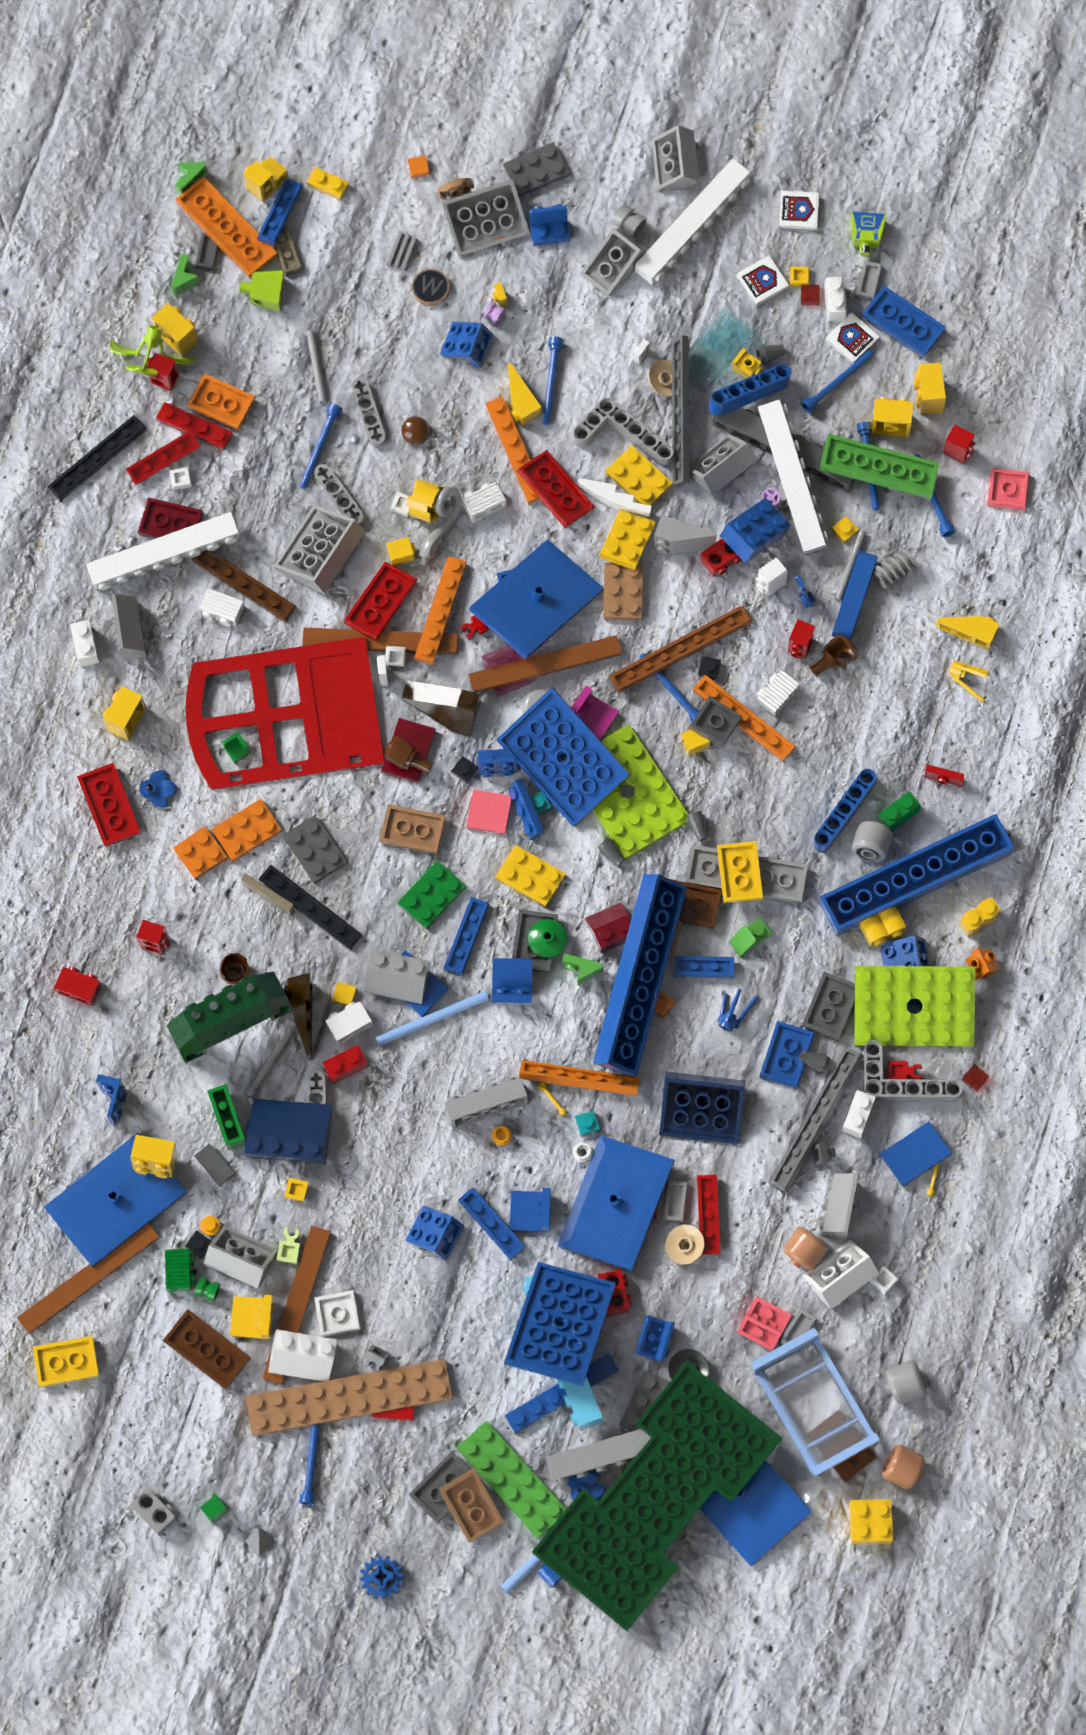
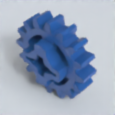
M378 1555V1560L371 1557L372 1563H364L366 1570L360 1569V1573L364 1577H360L359 1580L365 1582L361 1586L362 1589L368 1588L366 1594L369 1596L373 1593L375 1600L378 1596L385 1600V1595L393 1598L392 1592L399 1593L397 1586H403V1582L399 1579L403 1578L404 1574L398 1573L402 1567L395 1566L397 1563L395 1559L390 1562L388 1555L385 1560L382 1559L381 1555ZM377 1565L374 1573L369 1574L370 1570ZM385 1565L390 1566L394 1572H388L385 1569ZM380 1569H382L384 1576H387L383 1580V1586L379 1579H376V1577L380 1576ZM395 1581L394 1584L387 1590L386 1586L390 1582ZM369 1583H375L379 1591L373 1589Z

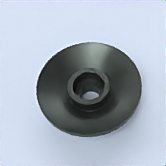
M693 1349L678 1351L669 1362L668 1373L671 1380L686 1361L691 1363L705 1376H708L709 1373L706 1358L700 1352Z

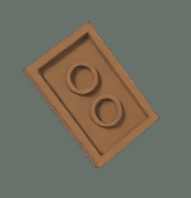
M605 562L603 620H642L643 563H638L636 570H632L615 563Z
M388 804L379 842L437 854L446 817L445 815Z
M471 1469L438 1489L468 1543L504 1523L475 1469Z

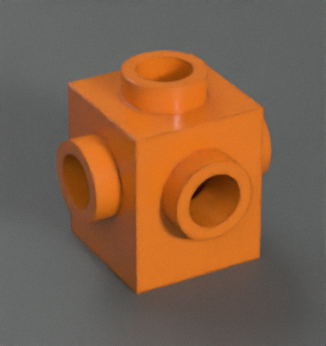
M977 948L971 952L972 955L965 959L968 966H975V980L986 979L1001 969L991 948L983 950L982 948Z

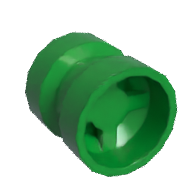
M201 1277L194 1295L198 1297L205 1296L208 1301L215 1302L221 1283L209 1282L208 1278Z

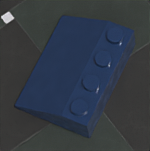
M666 1071L659 1135L738 1144L745 1080Z
M254 1099L246 1132L244 1155L247 1158L326 1164L333 1105Z

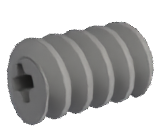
M901 549L899 551L900 554L895 553L893 558L889 557L887 562L883 561L881 567L875 566V577L884 589L887 588L886 582L891 585L893 584V577L897 581L900 580L899 573L902 576H906L905 569L911 573V565L917 568L915 560L907 550Z

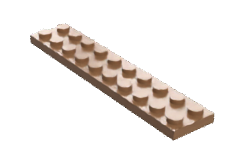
M445 1359L246 1396L253 1437L309 1427L314 1424H325L363 1417L373 1413L405 1407H417L452 1400Z

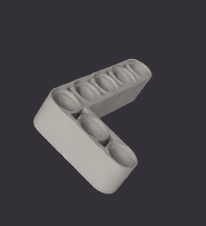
M611 398L600 400L574 429V443L580 448L587 447L609 424L659 465L667 467L673 462L674 450L672 446ZM604 407L611 408V410L608 412L603 411L602 409ZM620 418L626 420L624 423L617 422ZM596 420L599 424L592 425L590 422ZM633 430H639L641 433L635 435L631 432ZM580 434H585L587 437L584 439H580L577 436ZM652 441L655 445L648 446L646 443ZM668 453L670 456L663 458L661 454Z
M875 1040L869 1041L865 1045L864 1093L875 1096V1101L955 1102L960 1099L963 1086L958 1080L883 1079L882 1045ZM872 1047L876 1048L878 1050V1054L871 1055L869 1054L868 1049ZM875 1067L879 1072L873 1075L868 1072V1069ZM871 1086H875L878 1088L879 1092L876 1094H871L868 1091V1088ZM894 1086L899 1092L891 1094L888 1088ZM916 1087L919 1092L911 1094L908 1088ZM936 1087L939 1092L933 1095L929 1093L928 1088ZM955 1087L959 1093L955 1095L950 1094L948 1089Z

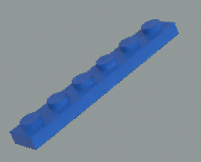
M609 1353L590 1364L586 1375L590 1387L592 1388L619 1372V1369ZM556 1384L506 1414L505 1418L514 1433H518L566 1404L563 1397L567 1395L565 1388L560 1389L559 1384Z

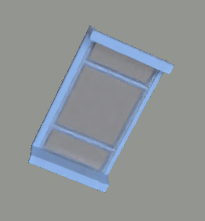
M815 1328L751 1363L753 1373L813 1477L880 1441L877 1434L873 1433L825 1351Z

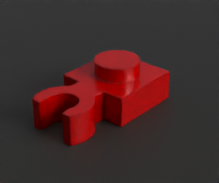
M475 615L470 617L471 624L466 623L461 626L462 632L466 629L471 631L466 635L467 640L472 639L477 631L482 635L490 630Z
M888 1061L887 1079H908V1077L922 1079L921 1075H915L914 1072L916 1069H923V1066L921 1064H914L909 1067L908 1061Z

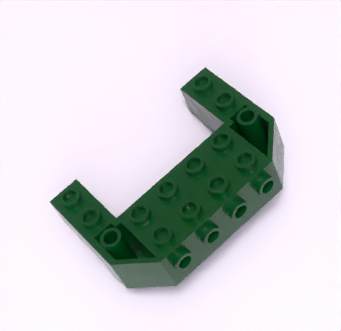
M274 971L252 977L246 976L239 980L240 983L234 986L228 985L221 989L222 992L216 995L210 994L203 999L204 1001L198 1004L192 1003L185 1008L186 1010L182 1011L166 1025L185 1064L206 1055L207 1049L268 1018L274 1021L293 1011Z

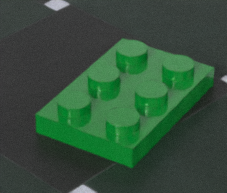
M436 861L397 904L427 930L465 890L466 885L440 862Z

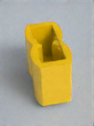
M993 898L985 899L978 905L977 909H971L962 916L959 927L967 937L973 936L983 926L993 923L998 918L1001 908Z
M896 906L865 919L859 926L870 947H880L886 943L887 939L892 937L893 939L900 938L906 930V925Z

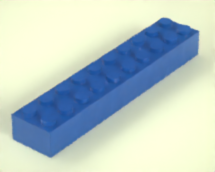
M994 814L820 896L819 904L836 937L859 927L860 923L867 918L878 915L896 906L899 908L1012 855L1014 846L997 814Z
M643 874L593 1060L594 1064L622 1075H638L687 891V886L662 875Z

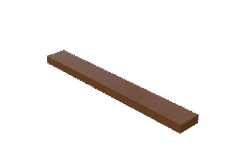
M743 605L609 675V680L619 694L752 623V619Z
M304 627L302 646L366 637L368 651H386V646L406 647V652L416 653L423 632L384 631L376 642L352 629ZM444 633L437 654H457L458 634Z
M617 635L530 657L526 660L523 659L469 673L468 678L472 691L478 693L622 655V650Z
M148 1223L93 1268L88 1264L18 1316L17 1319L30 1335L158 1240L159 1236Z
M311 1225L278 1330L299 1333L331 1231ZM270 1353L262 1378L282 1385L285 1375L268 1372L271 1358Z

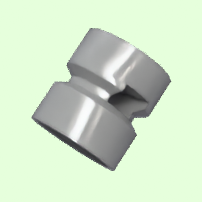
M626 203L620 206L612 218V224L619 229L624 228V232L632 238L639 235L647 222L646 217L639 212L634 213V209Z

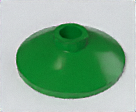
M545 919L535 923L528 934V943L531 950L543 958H552L559 955L567 945V932L555 920ZM550 934L551 938L547 940L544 938V935Z

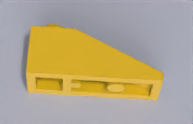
M509 363L511 414L515 421H520L523 426L542 415V409L516 369Z
M983 616L943 617L937 619L936 628L989 650L1000 623L992 617Z

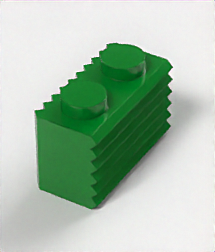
M907 791V794L898 798V801L895 800V803L879 812L878 822L886 825L893 832L920 812L921 805L913 794Z
M189 1248L165 1249V1284L167 1292L192 1291L191 1285H195V1274L191 1273V1266H194L195 1259L194 1253L191 1254Z

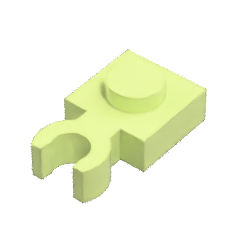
M286 1227L284 1230L286 1241H280L277 1262L297 1265L300 1243H295V1241L299 1238L300 1232L299 1229H296L295 1235L289 1236V1228Z

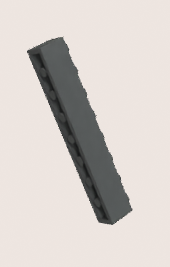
M738 408L721 416L714 415L713 426L773 455L762 419L756 416L753 411ZM791 434L793 441L797 440L800 451H797L798 457L804 460L806 469L803 471L848 493L855 479L820 470L824 451L823 447L817 443L812 444L806 441V438L802 435Z

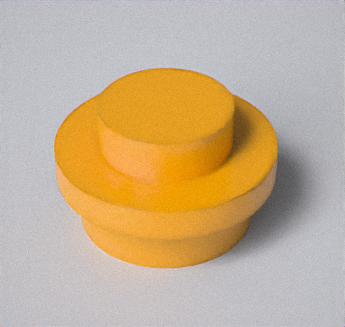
M498 1126L493 1130L492 1139L495 1144L504 1146L511 1141L512 1133L508 1127Z
M206 1216L200 1223V1229L205 1235L213 1236L219 1232L220 1222L214 1216Z

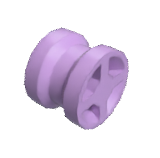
M492 301L487 306L483 318L486 320L490 319L493 324L498 325L504 317L506 309L498 307Z
M773 488L766 489L762 493L761 500L766 497L778 509L781 499L780 493Z

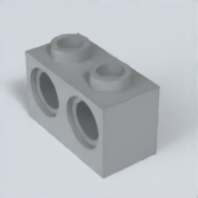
M147 1487L129 1505L160 1536L177 1520L174 1516L176 1511L169 1504L165 1506L160 1501L162 1496L155 1489L150 1491ZM147 1498L153 1499V1505L150 1508L143 1507V1502ZM160 1513L167 1514V1519L163 1523L157 1522V1516Z

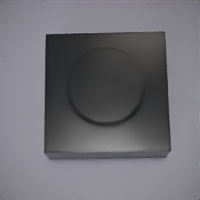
M702 656L698 676L704 677L706 675L710 679L717 680L721 660Z
M462 756L451 770V773L467 784L478 770V766Z
M196 1230L185 1245V1248H189L192 1253L202 1259L212 1240Z

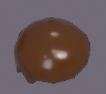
M412 416L407 418L402 424L401 433L403 439L409 444L419 445L428 439L430 427L422 417Z
M230 953L225 956L219 968L222 979L230 985L240 983L239 980L248 976L250 970L246 957L239 953Z

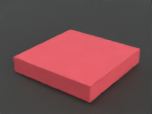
M991 468L987 506L1025 510L1030 472Z
M473 789L466 827L468 829L505 834L512 800L510 795Z

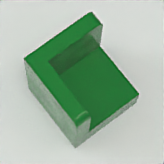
M236 732L222 742L224 750L234 764L251 754L248 744L239 732Z
M215 1492L212 1494V1498L200 1506L212 1524L229 1512Z

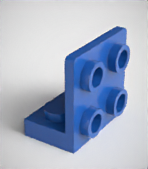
M556 204L552 207H535L529 210L533 246L570 241L567 205Z
M452 322L440 355L443 357L466 358L475 367H482L494 334L482 323Z
M504 749L477 750L479 775H483V777H492L494 774L512 776L514 773H518L517 758H511Z
M914 935L880 946L883 966H930L927 943L924 938Z
M493 958L491 1002L531 1003L532 959Z
M98 1074L96 1083L100 1091L105 1095L112 1096L107 1118L110 1124L115 1126L116 1121L121 1119L122 1109L120 1107L121 1103L126 1100L127 1090H125L121 1079Z
M543 1188L542 1192L511 1191L509 1226L511 1231L550 1232L551 1188Z
M423 1206L406 1241L427 1249L440 1259L447 1261L464 1225L451 1215Z

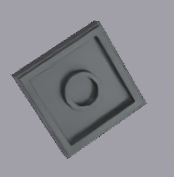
M709 696L689 729L723 748L740 722L742 715Z

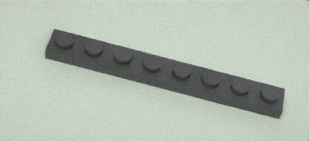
M685 335L672 340L673 486L676 487L689 483L691 477V455L689 453L690 345L689 336Z
M847 1047L844 1048L769 1182L772 1187L788 1193L864 1057L862 1053Z

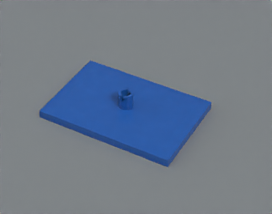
M547 539L471 605L469 611L526 660L595 599L604 588Z
M551 687L496 739L511 758H517L519 767L573 827L631 775L554 687ZM564 754L567 755V759H566V760L563 759V758H564Z
M135 1135L44 1206L45 1210L92 1268L187 1194V1191L174 1175L173 1177L159 1178L155 1174L147 1173V1175H142L133 1170L130 1157Z
M600 1135L557 1246L633 1272L675 1160Z
M538 1262L504 1360V1365L583 1386L616 1283Z
M767 1461L762 1464L742 1489L743 1494L737 1495L732 1503L715 1490L700 1508L751 1567L812 1513Z

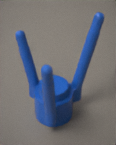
M741 989L737 990L730 1010L726 1013L725 1008L728 994L724 993L720 1015L717 1020L719 1022L718 1026L730 1032H733L734 1028L738 1029L740 1022L759 997L756 995L736 1020L737 1016L733 1012Z

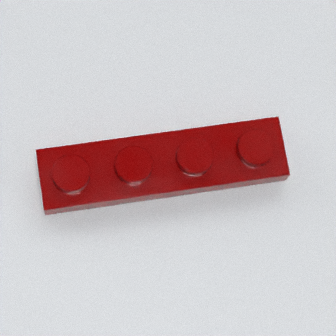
M166 402L163 403L156 416L157 421L184 433L191 430L197 439L222 450H225L233 435L230 430Z
M190 430L125 470L136 486L200 448L201 445Z
M717 1174L697 1175L699 1231L702 1233L705 1242L704 1251L701 1256L720 1255Z

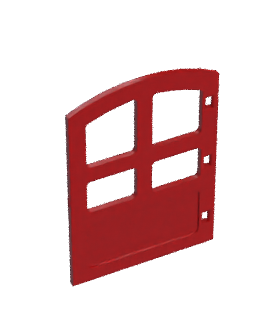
M366 637L193 663L186 692V727L195 761L211 790L384 764ZM290 663L295 664L300 703L271 708L269 706L265 668ZM248 670L251 678L254 711L203 718L202 702L207 677ZM302 719L304 722L308 759L279 764L277 762L272 725L275 722ZM257 726L263 765L258 768L221 773L211 756L205 734ZM361 756L362 762L350 763V757ZM301 765L302 771L290 773L291 766ZM241 774L243 780L230 782V776Z

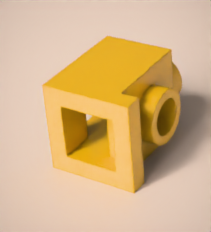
M743 348L733 360L732 370L746 379L761 373L762 362Z

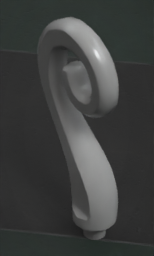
M449 486L444 488L436 499V513L441 517L447 516V518L422 543L419 556H422L420 562L422 565L427 566L429 559L433 560L439 542L449 532L458 518L461 509V495L455 487ZM450 496L452 504L446 503L444 506L445 500Z

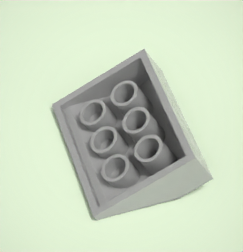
M513 179L439 202L458 257L530 234Z
M313 505L273 567L303 585L325 594L365 531L355 519Z

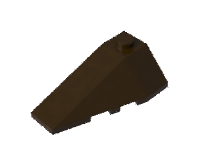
M406 681L401 700L418 711H422L435 722L445 726L449 731L468 737L471 736L481 703V697L478 693L413 681Z
M305 973L288 978V985H284V992L293 1009L292 1013L307 1059L312 1060L313 982L310 973Z

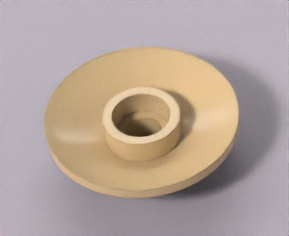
M662 359L652 364L648 372V380L656 393L666 397L672 396V361Z
M691 1225L675 1227L668 1234L665 1242V1249L669 1258L681 1265H688L697 1261L702 1255L705 1246L702 1233ZM686 1243L690 1244L688 1249H684Z

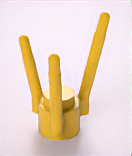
M954 660L948 673L953 676L951 680L959 683L973 696L984 702L985 700L965 684L960 677L964 679L967 672L987 678L989 671Z

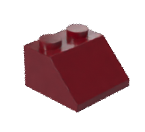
M621 902L585 918L600 953L625 943L631 918Z

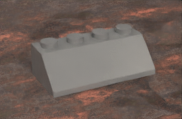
M512 1077L506 1079L503 1084H490L484 1090H472L467 1092L466 1096L460 1098L459 1096H454L447 1099L448 1102L444 1103L452 1129L528 1105V1099L521 1079Z

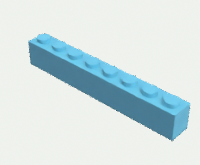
M533 1275L524 1278L526 1285L522 1287L525 1295H527ZM587 1376L583 1386L557 1379L560 1389L565 1388L567 1395L563 1397L567 1408L572 1407L574 1414H571L574 1426L578 1425L580 1431L603 1423Z

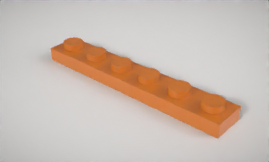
M503 396L486 402V409L527 503L530 504L540 500L517 472L518 468L530 461V458Z
M450 556L447 558L414 657L415 661L434 665L467 565L465 560Z
M705 675L693 688V692L704 701L711 696L742 715L737 727L780 761L784 762L795 749L794 744Z
M522 1060L519 1071V1078L529 1081L533 1080L637 1096L640 1077L526 1060Z

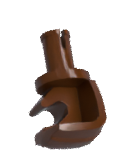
M837 635L824 647L822 651L823 658L809 668L816 677L829 667L834 670L838 667L846 668L848 666L844 658L856 660L859 654L858 649L850 639Z
M396 736L386 746L385 758L388 762L396 765L397 768L409 770L410 767H415L427 775L429 774L433 763L419 757L418 749L413 748L406 740Z

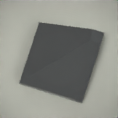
M260 1526L245 1541L258 1556L274 1543Z

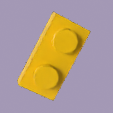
M315 167L307 180V185L341 200L349 182Z

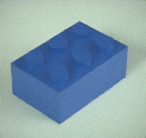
M765 497L727 523L720 537L747 563L782 539L791 524Z

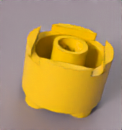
M417 479L413 494L409 495L406 501L410 516L429 523H433L432 520L436 521L439 518L435 510L436 499L445 487L426 480Z

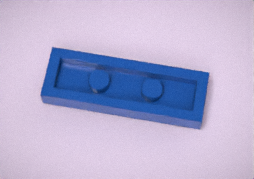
M515 780L509 787L510 797L515 802L517 814L521 817L524 824L525 833L528 834L530 840L537 839L544 830L523 780Z
M675 956V977L734 978V957Z

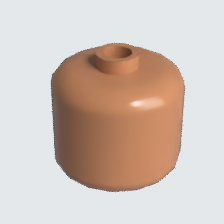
M799 1226L785 1244L783 1251L791 1258L790 1263L797 1268L803 1266L808 1270H814L828 1251V1244L804 1227Z
M897 1444L893 1447L884 1463L882 1477L903 1489L909 1490L917 1481H921L925 1472L923 1470L925 1458L921 1454L901 1444Z

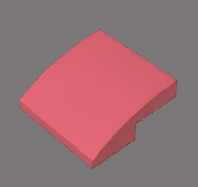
M756 1296L737 1333L773 1351L792 1314Z

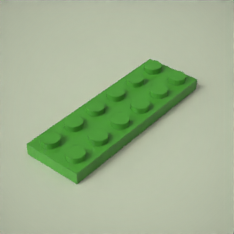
M828 433L820 470L931 499L939 463Z
M487 1421L456 1447L460 1454L537 1540L555 1524L566 1510Z

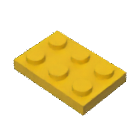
M632 445L605 470V474L627 494L634 495V500L639 504L652 506L673 486V482Z
M620 509L602 547L599 558L636 570L655 528L656 521Z
M756 841L717 845L723 903L763 900Z
M515 845L495 876V879L546 908L565 878L566 873Z
M93 1336L33 1347L39 1387L99 1377Z

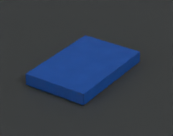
M406 950L401 954L403 956L413 957ZM429 972L422 1005L404 1002L420 1017H424L446 994L449 988L434 974Z
M777 1021L759 1078L798 1089L805 1063L799 1061V1057L803 1050H810L815 1032Z
M930 1121L880 1153V1157L902 1187L952 1155L951 1150Z

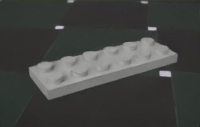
M696 845L691 846L685 882L722 890L717 849ZM758 856L763 897L801 904L808 864Z

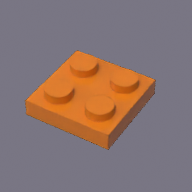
M206 826L173 847V850L195 880L228 859Z

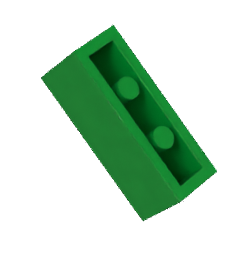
M224 1084L207 1090L228 1151L245 1145V1136L227 1085Z

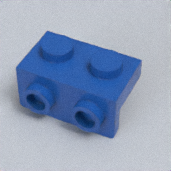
M646 1315L634 1354L655 1362L664 1361L669 1353L668 1345L670 1339L675 1332V1322L664 1321L651 1315Z

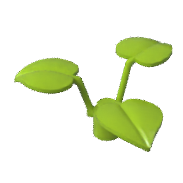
M156 326L147 327L146 335H144L137 350L119 345L113 339L109 347L113 353L119 355L141 356V349L146 342L148 349L143 367L135 364L126 365L127 370L146 376H157L158 372L155 369L146 368L151 348H157V345L160 347V354L175 360L176 364L190 365L196 360V357L186 358L165 354L163 350L164 339H161L163 329Z

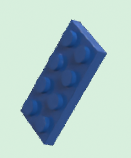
M885 285L862 313L863 318L923 358L946 330V326Z

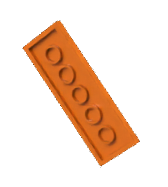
M204 176L175 199L183 211L249 279L254 272L260 271L278 256L271 245L257 241L259 233Z

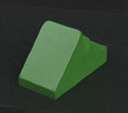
M178 163L179 171L184 176H181L176 182L177 194L181 195L208 173L206 163Z
M181 254L171 286L173 295L177 296L200 283L197 275L190 274L192 263L190 262L189 255Z
M759 918L748 927L743 926L729 940V943L739 957H742L772 936V932L763 920Z
M564 953L563 966H566L567 970L574 972L580 970L577 985L602 973V963Z

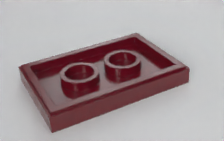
M148 497L138 534L157 539L201 523L204 512L200 509Z
M399 718L392 740L396 736L401 737L409 742L413 748L418 749L419 757L427 760L436 728ZM386 758L381 770L383 774L418 784L423 772L415 767H410L409 770L399 769L396 765L388 762Z

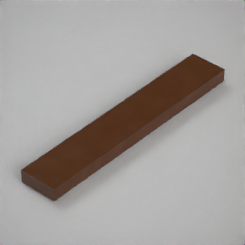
M205 550L199 556L191 559L192 563L285 623L297 608L296 605L213 551Z

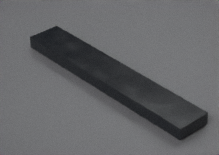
M135 415L131 416L51 482L47 488L61 502L142 435L147 428Z
M271 864L258 879L267 888L291 902L297 911L348 950H351L362 937L358 930Z

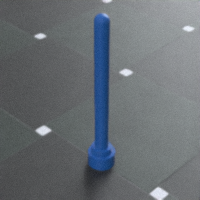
M556 336L549 337L548 341L551 356L543 414L544 425L550 424L558 353L563 348L564 343L563 338Z
M867 351L818 394L801 402L803 409L807 413L812 414L822 399L873 357V352Z
M329 403L327 407L328 417L301 480L300 487L302 489L308 486L334 420H337L342 414L343 408L336 404Z
M871 422L858 423L856 425L857 433L862 437V442L871 445L869 437L872 431ZM869 483L872 509L878 511L880 505L877 485Z
M914 454L915 457L921 458L919 454ZM934 490L930 500L940 522L939 532L943 538L949 537L956 530L953 523L947 521Z
M642 653L640 659L647 656V654ZM662 671L655 674L658 680L689 713L692 723L700 710L695 709Z
M320 1424L311 1426L305 1488L299 1496V1504L315 1505L316 1496L312 1490Z

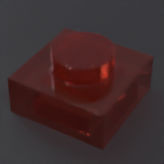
M801 285V305H820V285Z
M973 1064L961 1081L977 1093L990 1076Z

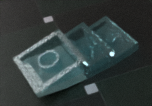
M723 309L714 323L711 322L702 336L698 337L690 347L689 378L706 390L731 363L755 331L726 309Z

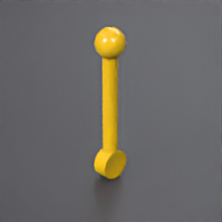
M544 1082L539 1083V1090L544 1091L559 1110V1114L565 1116L567 1114L566 1109L558 1104L546 1089Z
M939 1164L934 1168L930 1189L927 1190L929 1196L935 1194L934 1186Z

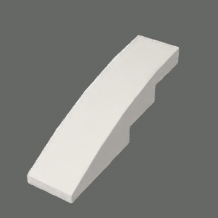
M579 478L578 487L593 499L619 511L622 509L650 519L651 506L634 503V495L618 493L617 485Z

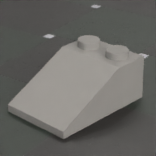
M612 228L580 274L607 296H610L634 272L635 264L647 250L620 229Z
M661 515L654 535V549L664 555L704 551L716 543L717 532Z

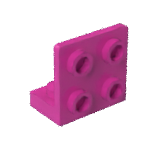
M587 685L571 707L600 740L618 715V710L593 696V689Z

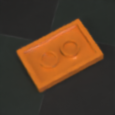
M204 373L187 404V408L239 430L255 400V396Z
M259 799L212 828V832L231 861L234 862L280 834L282 829L263 800Z

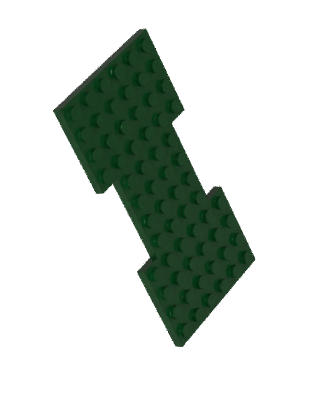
M688 1361L685 1362L635 1424L651 1438L601 1500L598 1501L583 1488L531 1552L626 1632L629 1631L678 1570L679 1566L665 1556L664 1553L712 1493L716 1490L732 1503L783 1439Z

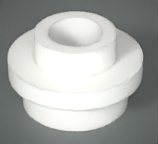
M578 1143L574 1147L573 1156L578 1162H588L592 1158L593 1149L588 1143ZM581 1150H585L587 1154L585 1156H581L579 1152Z

